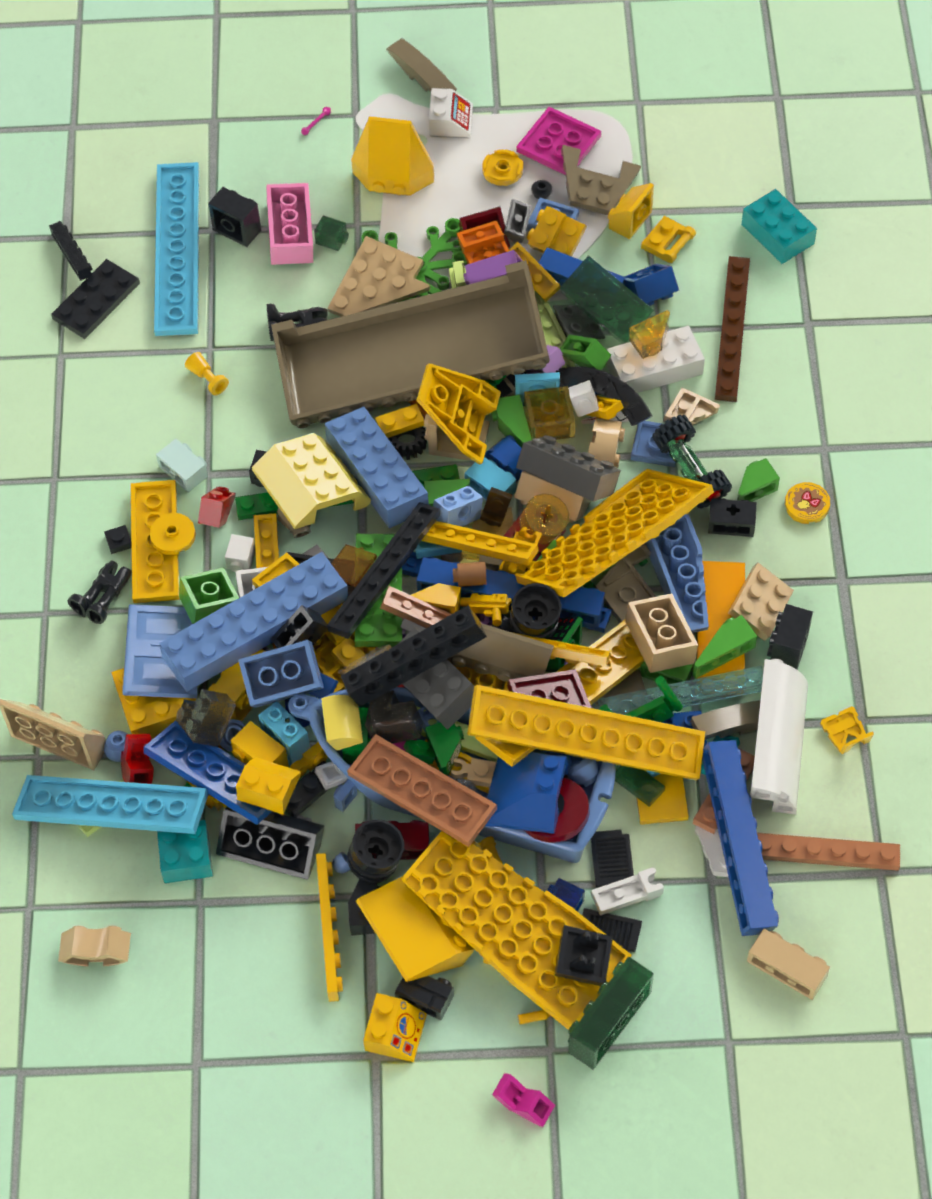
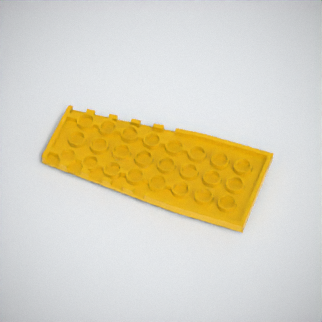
M646 469L583 517L585 523L581 526L579 524L573 525L570 528L571 534L567 538L560 536L555 540L557 544L555 548L543 550L541 552L543 558L539 561H532L527 566L528 570L524 574L516 573L517 583L525 586L535 583L547 585L555 590L558 596L566 597L650 539L658 537L662 531L674 525L678 519L688 514L694 507L704 502L707 497L713 494V487L711 484Z
M441 831L404 874L402 882L514 987L570 1032H573L632 955L612 940L604 987L554 976L561 932L564 925L606 934L571 906L547 890L544 892L536 887L534 881L528 877L523 878L514 872L512 866L507 863L504 865L492 857L493 854L485 849L483 851L473 843L468 847Z

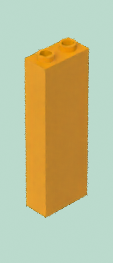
M702 561L709 628L708 630L696 632V641L698 643L696 661L723 623L729 618H734L728 612L745 582V563ZM745 653L696 678L695 694H702L704 696H712L714 694L726 695L728 697L743 696Z

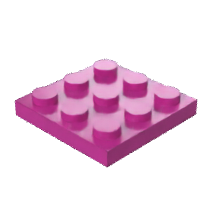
M549 106L516 146V152L566 175L563 169V156H561L562 146L567 145L581 149L579 165L600 139L602 131Z

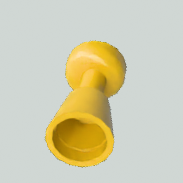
M195 352L187 358L185 368L200 378H205L209 382L208 390L212 395H219L227 388L228 379L223 375L215 376L211 372V367L202 353Z

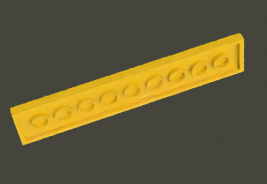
M625 620L589 646L591 648L611 651L610 660L606 667L593 668L588 666V663L579 662L576 664L567 663L556 671L576 669L590 705L632 674L644 662ZM481 737L475 738L511 767L536 749Z
M480 685L474 686L467 735L692 780L700 779L705 731Z

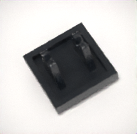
M564 925L561 932L554 976L604 987L613 936Z

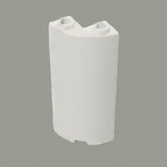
M765 659L750 796L755 799L773 801L772 812L796 815L808 682L801 672L784 664L780 659Z

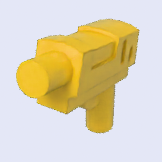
M472 593L471 597H461L460 599L461 607L469 606L476 614L492 617V624L494 626L502 624L501 614H508L509 605L512 603L511 598H508L507 594L478 595V593Z

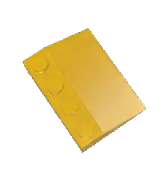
M403 876L356 900V903L406 982L461 967L475 950L402 882Z

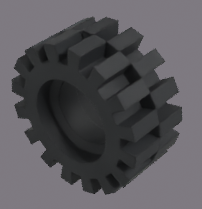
M423 426L388 438L402 458L406 456V460H410V456H413L414 459L417 458V453L421 455L423 449H426L427 440H425L426 429ZM405 434L415 437L413 441L408 443L398 440L400 436Z

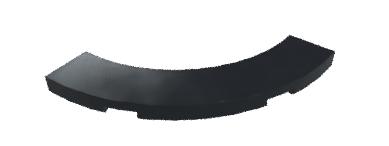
M582 366L559 368V371L556 370V372H560V392L590 380L594 392L607 398L621 400L624 407L622 411L628 418L631 426H635L653 417L641 396L626 382L610 373Z

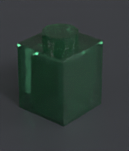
M324 215L314 230L316 244L336 251L340 250L342 244H346L349 237L346 222Z

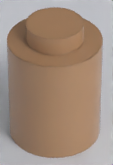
M485 562L457 563V568H453V582H458L459 587L487 585Z

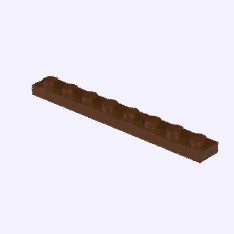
M729 256L715 400L737 402L750 258Z

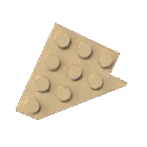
M366 236L327 309L329 312L342 317L390 305L428 292L430 285L416 279L424 262L420 258Z

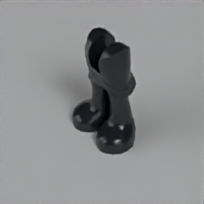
M266 304L270 341H274L272 324L293 320V322H299L295 324L299 328L326 321L328 316L327 309L312 307L310 309L282 313L278 311L275 304Z
M111 560L100 569L99 575L83 596L74 593L67 600L69 606L82 617L87 615L89 620L96 624L104 623L108 616L106 611L115 596H119L121 589L128 582L132 570L123 566L115 575L118 564ZM101 592H105L100 600L94 603Z

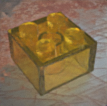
M568 386L524 392V409L532 440L545 435L551 436L556 440L575 437V418Z

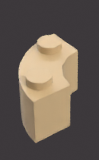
M600 418L595 419L592 430V442H590L588 453L595 456L594 459L609 461L614 464V467H619L620 454H617L619 442H623L625 436V429L621 428L622 422Z
M73 926L61 935L58 961L78 966H88L89 962H103V966L125 963L128 961L131 933L123 931L118 926H108L102 929H87L83 926Z

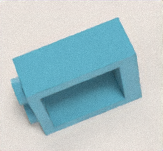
M278 701L258 715L261 729L286 748L289 768L295 761L303 758L302 754L310 749L308 732ZM287 719L291 720L289 723L285 722Z

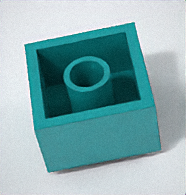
M205 820L199 822L196 834L157 831L160 869L164 884L213 877L209 832Z

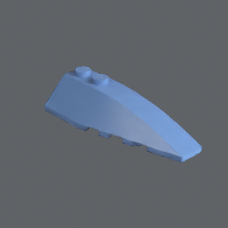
M686 514L678 519L674 525L662 531L658 537L650 539L644 544L651 552L650 560L664 594H673L691 632L694 633L708 630L709 624L705 597L702 547L690 516Z

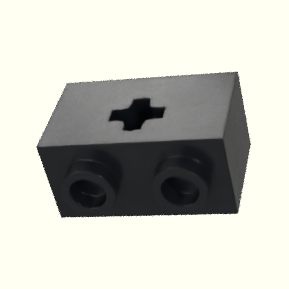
M725 498L711 499L708 534L754 537L757 502L727 500Z
M301 605L275 633L271 641L277 648L305 640L311 641L312 645H314L328 630L327 623L317 611Z

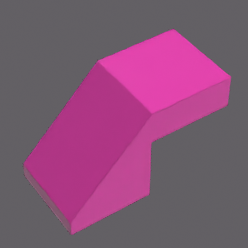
M508 1073L503 1074L492 1093V1096L508 1110L540 1127H544L555 1107V1104L540 1090L525 1088L515 1077Z

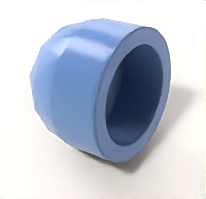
M344 852L339 853L333 859L332 866L335 872L343 874L350 870L347 863V855Z

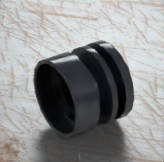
M539 583L528 584L518 590L513 598L509 619L513 633L543 639L552 638L557 631L562 608L560 598L555 590Z
M371 820L363 823L356 830L347 853V863L351 872L358 879L367 883H380L389 879L395 873L404 851V839L401 832L393 824L384 820ZM372 853L376 854V858H372Z

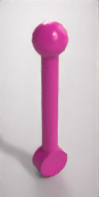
M324 107L323 112L312 123L301 129V133L308 135L309 130L325 115L331 114L330 107Z

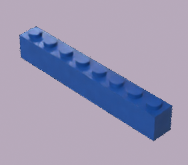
M423 557L416 580L417 592L437 583L459 587L458 582H453V568H457V563L459 562L451 563L441 561L438 558ZM486 569L487 585L461 587V597H471L472 593H478V595L507 594L508 598H511L513 602L515 594L525 585L517 583L514 574H509L506 571ZM579 587L566 597L559 596L562 606L560 618L580 617L583 619L582 624L599 627L605 592L595 588Z
M736 740L708 742L703 748L702 761L741 935H760L764 928L768 931H773L777 928L779 916L773 905V890L769 886L767 879L768 868L762 857V843L758 840L756 831L757 821L753 817L751 809L752 799L747 792V778L740 762L741 752L737 748Z

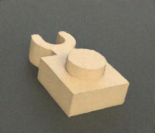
M472 758L471 764H466L462 759H454V766L461 767L462 769L460 771L452 770V778L459 780L467 777V784L490 788L496 762Z

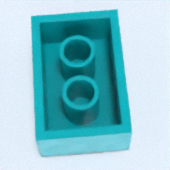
M777 189L772 190L743 208L741 225L781 264H784L815 244L817 227Z

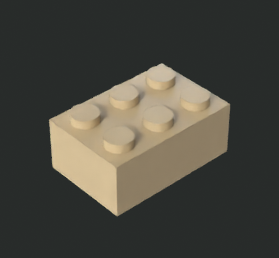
M672 593L628 603L625 622L650 673L695 663L698 643Z

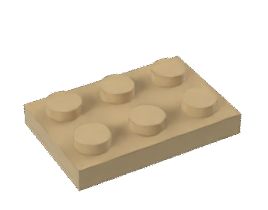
M756 563L752 567L728 614L734 618L742 615L755 634L765 641L770 637L776 626L775 623L779 611L783 612L794 590L760 563Z

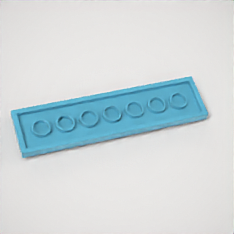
M27 775L12 815L15 820L196 834L209 794L207 793V788Z

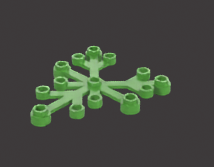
M450 218L445 222V232L440 238L437 227L430 226L426 230L431 248L423 257H417L422 259L424 264L416 279L427 283L425 281L426 277L437 283V288L429 284L430 290L419 294L420 297L449 288V278L444 275L441 276L432 270L452 268L453 262L464 261V266L468 264L458 239L448 242L451 238L457 237V233L460 232V221L457 218ZM367 230L361 236L362 242L366 236L379 241L377 232L373 230ZM388 232L385 235V244L398 249L397 234ZM452 251L454 253L452 259L430 262L438 252ZM418 295L413 296V297L408 298V299H405V300H409V299L416 298Z

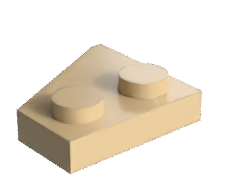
M681 388L666 412L663 422L666 420L670 421L674 416L677 417L684 414L691 424L695 425L716 414L719 411L720 405Z

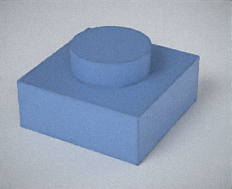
M349 779L344 785H339L334 792L335 807L342 812L357 796L356 785Z

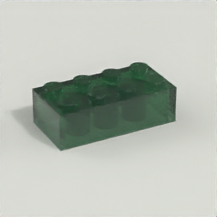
M589 255L560 287L565 297L621 344L634 341L655 317V311Z
M629 956L624 963L619 962L612 973L614 975L610 982L605 981L598 991L599 996L594 1002L591 1000L586 1005L583 1011L585 1015L580 1021H574L568 1030L570 1034L567 1041L569 1043L568 1053L592 1070L596 1068L652 992L654 973Z

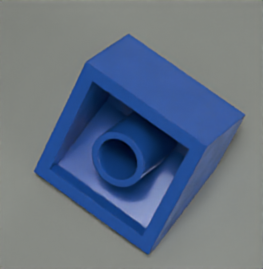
M653 264L624 276L625 292L633 304L640 305L643 308L653 305L657 299L665 300L671 298L674 292L679 291L672 266Z

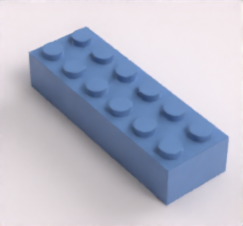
M365 407L325 423L327 442L357 480L358 485L369 496L371 504L388 528L405 522L419 502L429 505L428 492Z

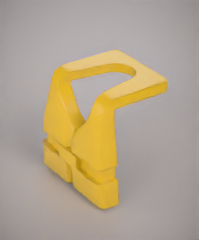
M852 706L840 711L838 715L833 714L822 719L820 722L824 732L828 733V738L841 754L848 752L859 742L863 744L870 742L874 735L873 731L866 734L861 720L859 721L858 714ZM848 735L856 738L846 743Z

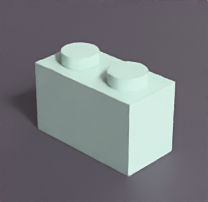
M174 439L156 454L158 466L173 480H176L187 492H190L208 477L205 460L201 456L197 457L194 455L186 443L182 444L177 439Z

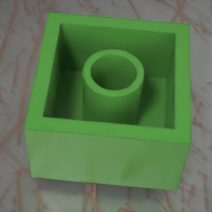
M224 567L180 577L179 598L192 624L239 598Z

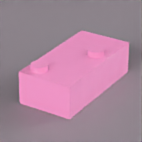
M308 183L266 185L271 265L313 263V237Z

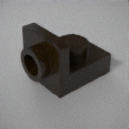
M491 487L480 520L488 525L501 527L513 495Z

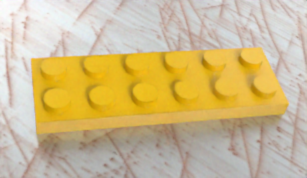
M176 480L131 483L133 603L180 600L178 554L165 555L157 551L151 542L149 534L151 525L157 518L164 514L177 513Z

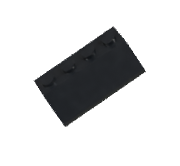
M226 806L223 810L216 854L308 880L316 861V854L320 850L325 825L273 811L256 825Z

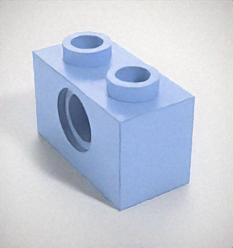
M466 486L435 499L433 507L440 509V516L436 521L462 527L480 519L483 496L470 486Z

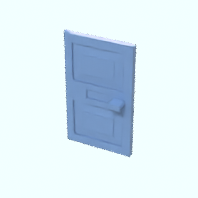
M129 605L122 691L124 696L197 699V686L187 692L162 658L159 645L160 642L192 625L184 607Z

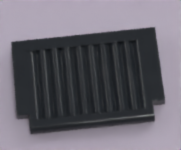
M622 830L595 832L590 840L596 888L634 876L629 834H622Z
M584 908L583 917L606 935L613 936V940L627 952H636L642 925L641 920L609 913L600 916L598 911Z

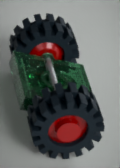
M684 414L677 417L674 416L670 421L666 420L665 424H661L660 428L656 429L655 433L652 434V438L660 451L665 454L669 452L670 457L682 467L680 471L684 478L711 484L714 493L707 497L704 502L699 503L697 507L700 509L710 506L711 499L725 497L731 491L732 484L724 472L720 469L714 470L713 473L712 471L707 472L691 446L685 444L696 433L687 416Z

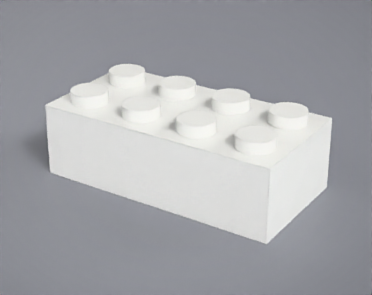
M690 326L607 348V351L611 354L606 364L610 374L626 382L637 393L703 375L705 358Z

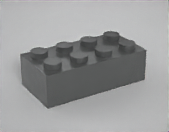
M546 435L523 442L516 466L520 470L593 502L614 493L621 471L615 468L614 464L609 461L594 459L595 456L593 454L578 452L574 446L560 444L556 442L555 438Z
M414 628L399 643L414 636L415 634L419 633V631ZM447 659L402 684L447 730L472 705L474 685Z

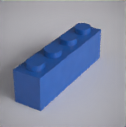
M548 247L538 262L560 284L561 290L590 299L602 306L614 309L624 291V276Z

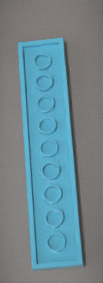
M199 163L157 164L155 336L198 334Z

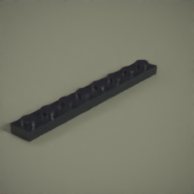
M421 502L418 503L328 623V632L347 639L351 637L440 516L439 508Z

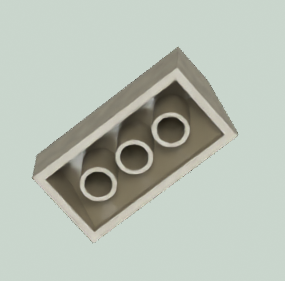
M481 623L487 637L447 659L456 667H468L474 669L479 674H491L497 676L502 681L508 682L509 679L545 674L554 645Z

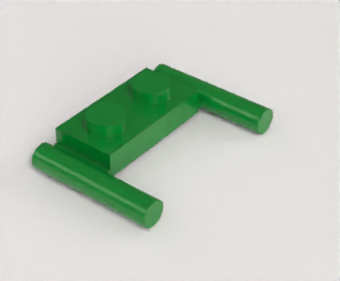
M659 676L656 678L655 683L664 696H660L625 715L662 723L674 716L673 711H681L683 705L664 677ZM602 705L599 709L612 712L608 705Z

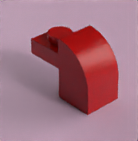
M126 734L124 751H121V771L124 782L152 784L154 767L149 760L150 757L144 754V746L152 740L150 734Z

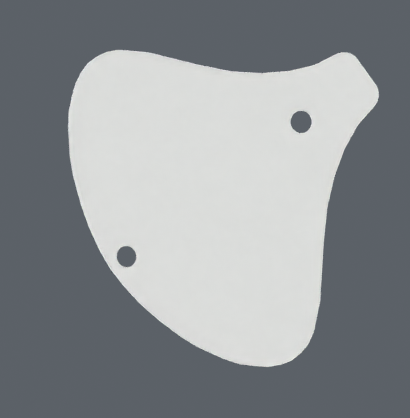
M390 93L379 96L356 115V123L362 131L369 116L411 121L417 133L427 138V143L424 147L434 164V182L411 196L383 193L379 241L385 244V235L388 232H394L397 234L398 250L415 257H423L431 248L430 240L426 234L427 228L430 226L437 227L440 238L445 232V222L450 218L459 219L460 217L500 206L506 225L512 199L532 206L530 219L539 201L532 194L531 187L538 180L548 181L552 185V193L547 200L579 209V216L576 221L587 226L572 257L579 259L598 239L609 223L608 215L569 205L566 175L516 152V146L545 111L472 114L471 137L430 136V108L414 104L398 95ZM559 109L558 111L602 131L600 139L578 167L619 178L622 162L632 163L633 158L629 135L621 123L603 112ZM496 150H510L518 154V157L523 161V174L521 178L508 186H498L487 181L482 173V162L489 153L491 155ZM526 230L525 238L521 245L539 262L543 253L528 245L527 235L529 231ZM451 238L448 242H452L453 240H456L458 238ZM508 238L510 247L514 246L515 243ZM452 251L438 252L430 262L452 259L454 253ZM449 268L432 270L441 276H447L449 278V288L446 290L451 289ZM425 277L427 283L437 288V283Z

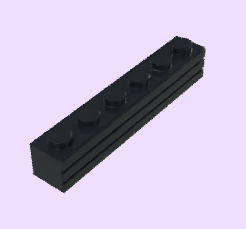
M61 221L49 225L52 237L79 280L82 281L91 277L92 266L90 263H87V258L83 255L81 248H77L78 244L76 240H73V236L68 231L66 224L63 225Z

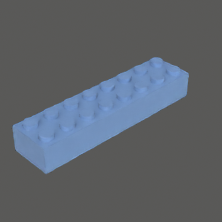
M320 552L160 642L162 658L187 692L239 662L238 659L248 657L273 643L271 638L301 605L322 615L345 602L348 598L347 584L323 552Z

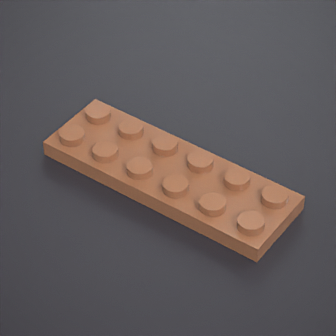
M378 735L372 738L347 770L348 776L468 847L497 810V804Z

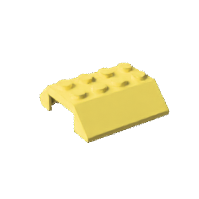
M315 433L274 444L252 466V471L294 529L314 524L316 512L319 509L352 500L354 501L353 510L356 511L367 507L371 503L369 496L362 487L357 485V480L342 460L336 456V452L330 444Z

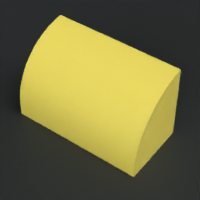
M331 695L321 698L326 741L336 751L363 743L359 707L356 702L348 695Z

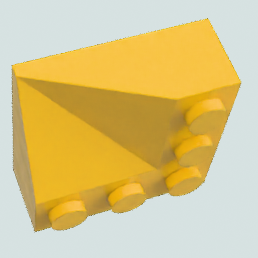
M124 668L111 672L131 734H150L151 738H155L174 721L179 722L185 727L202 723L196 698L124 696L122 694Z

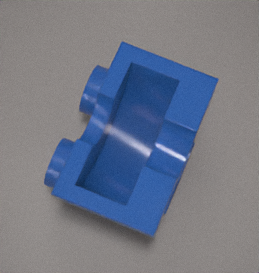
M511 435L501 439L485 452L484 457L486 459L493 460L499 468L513 474L516 482L520 479L522 472H524L516 468L522 448Z

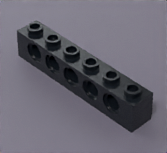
M466 606L341 675L348 695L361 707L485 639L487 636L479 618L469 606Z

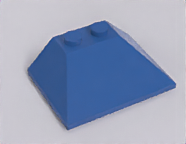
M535 749L513 767L498 757L487 797L488 800L497 804V810L485 826L555 833L559 816L557 801L563 776L569 774L573 756Z

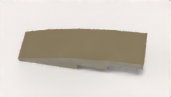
M403 38L386 49L411 80L415 78L425 91L430 90L431 92L432 88L457 90L426 56Z
M760 700L712 710L691 717L690 723L695 730L705 731L704 740L718 735L721 739L735 733H739L741 736L758 729Z

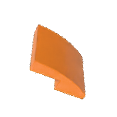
M497 221L457 233L458 241L468 264L505 253L509 250Z

